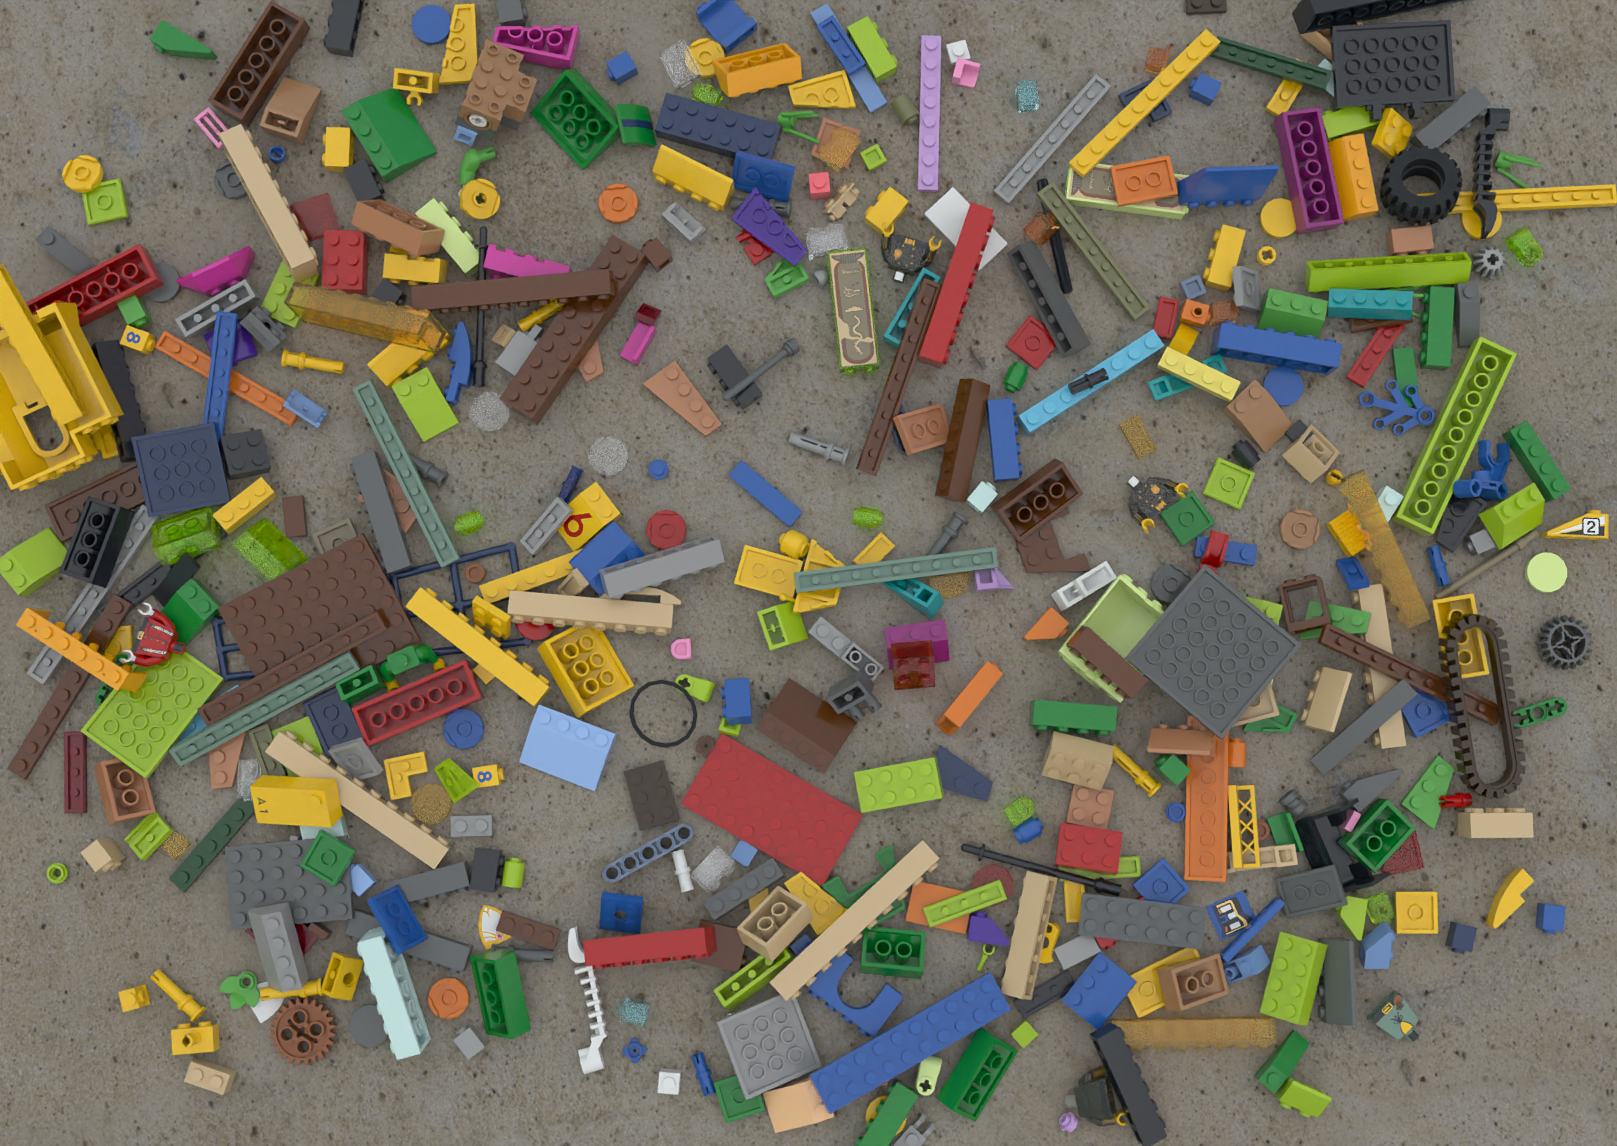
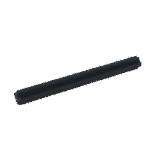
M1046 178L1037 181L1038 192L1049 185ZM1041 202L1060 287L1063 294H1068L1073 291L1058 223Z

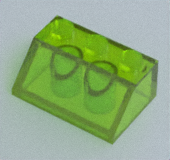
M211 506L202 507L152 524L153 550L163 566L175 564L183 553L188 552L192 557L222 547L221 533L217 521L213 517L214 512Z
M267 518L246 529L232 543V546L269 581L309 560Z

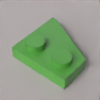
M784 259L776 264L774 271L770 272L765 279V283L774 299L810 281L800 262L794 267Z

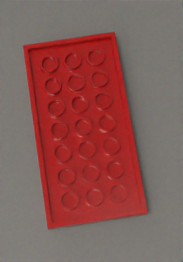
M723 733L720 735L714 749L709 754L681 805L796 872H802L821 886L825 883L863 816L861 813Z

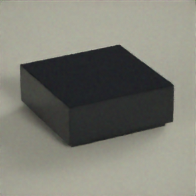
M1299 419L1285 432V435L1293 443L1308 427ZM1311 431L1302 443L1304 444L1314 433Z

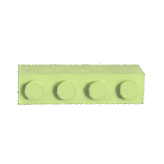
M433 198L415 214L419 218L445 230L441 246L469 278L478 271L479 249L474 248L471 243L474 240L467 231L463 233L459 229L461 224L454 216L450 218L446 212L449 210L442 201L437 203Z

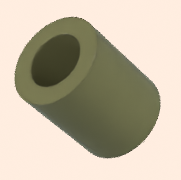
M907 93L900 95L891 102L892 108L903 125L908 124V126H911L918 121L917 117L920 113Z

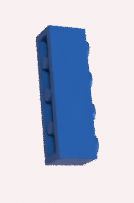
M1012 398L987 400L986 410L993 482L1018 481L1019 475H1022V464L1018 463L1017 455H1020V444L1016 443L1015 436L1019 433L1018 424L1014 423V416L1017 414L1016 404H1012Z

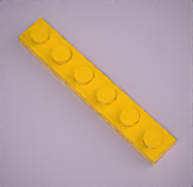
M582 549L479 586L485 601L492 604L509 598L510 590L525 592L567 577L574 570L569 561Z

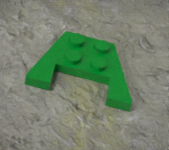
M890 844L875 853L885 873L852 893L848 894L838 876L822 885L823 888L849 909L896 865L893 847ZM896 899L892 902L893 908L885 916L882 913L877 916L878 922L873 927L905 909L904 899L901 901Z

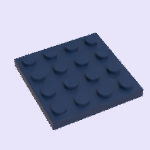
M215 422L131 437L148 517L231 501Z

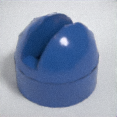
M280 146L271 147L269 150L271 161L276 164L284 161L286 156L284 149Z

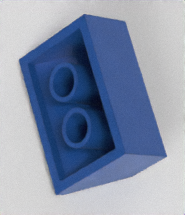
M612 520L569 563L574 569L577 568L595 591L602 596L605 592L599 570L643 557L645 553Z
M1099 952L1062 999V1002L1094 1028L1099 1029L1107 1022L1137 981Z

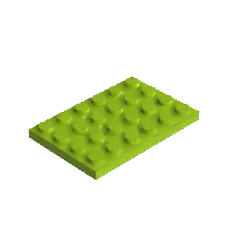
M186 651L183 655L172 653L169 661H163L161 664L151 667L133 664L132 671L148 674L138 692L135 694L131 690L117 691L113 689L81 730L82 733L146 779L150 777L168 754L169 748L175 745L199 714L197 709L211 699L225 680Z

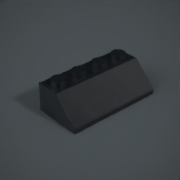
M88 496L59 573L107 588L135 512Z

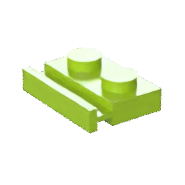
M156 811V813L146 816L124 841L129 844L130 848L141 860L145 861L174 830Z

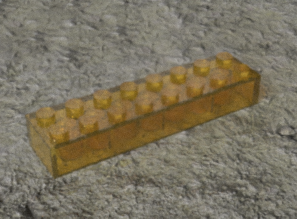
M293 282L284 301L302 322L436 354L447 333L441 327V323L435 320L432 316L433 314L426 309L416 310L408 305L399 306L391 301L381 302L376 298L370 297L368 299L356 293L350 295L342 290L337 289L333 291L324 286L315 287L307 282Z

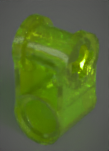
M1526 227L1520 228L1505 239L1507 246L1514 252L1521 264L1526 267L1534 266L1543 257V249Z

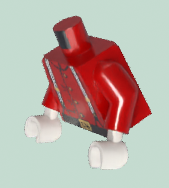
M143 602L142 604L147 606V611L142 612L138 609V612L142 615H149V617L145 616L132 651H121L128 655V659L121 658L119 659L120 662L132 661L136 665L151 667L159 665L163 661H169L172 653L183 655L186 644L177 641L179 634L175 631L176 628L172 621L158 610H152L149 603Z

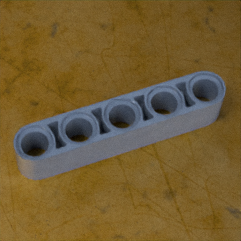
M687 823L681 824L610 863L603 869V878L610 883L616 882L683 845L693 838V827ZM682 827H687L690 830V836L686 839L679 835V830ZM664 837H669L672 840V846L668 849L664 848L661 844ZM646 847L654 850V856L650 859L646 858L643 854ZM628 857H632L636 861V866L632 869L628 868L625 864ZM610 867H614L618 871V876L614 879L610 878L607 874Z

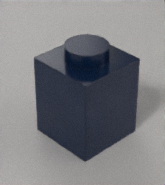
M1451 921L1445 945L1452 947V952L1463 955L1464 951L1472 952L1477 928Z

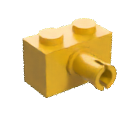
M211 1021L198 1022V1026H191V1023H180L177 1028L171 1030L172 1055L214 1052L220 1049L218 1024H211Z

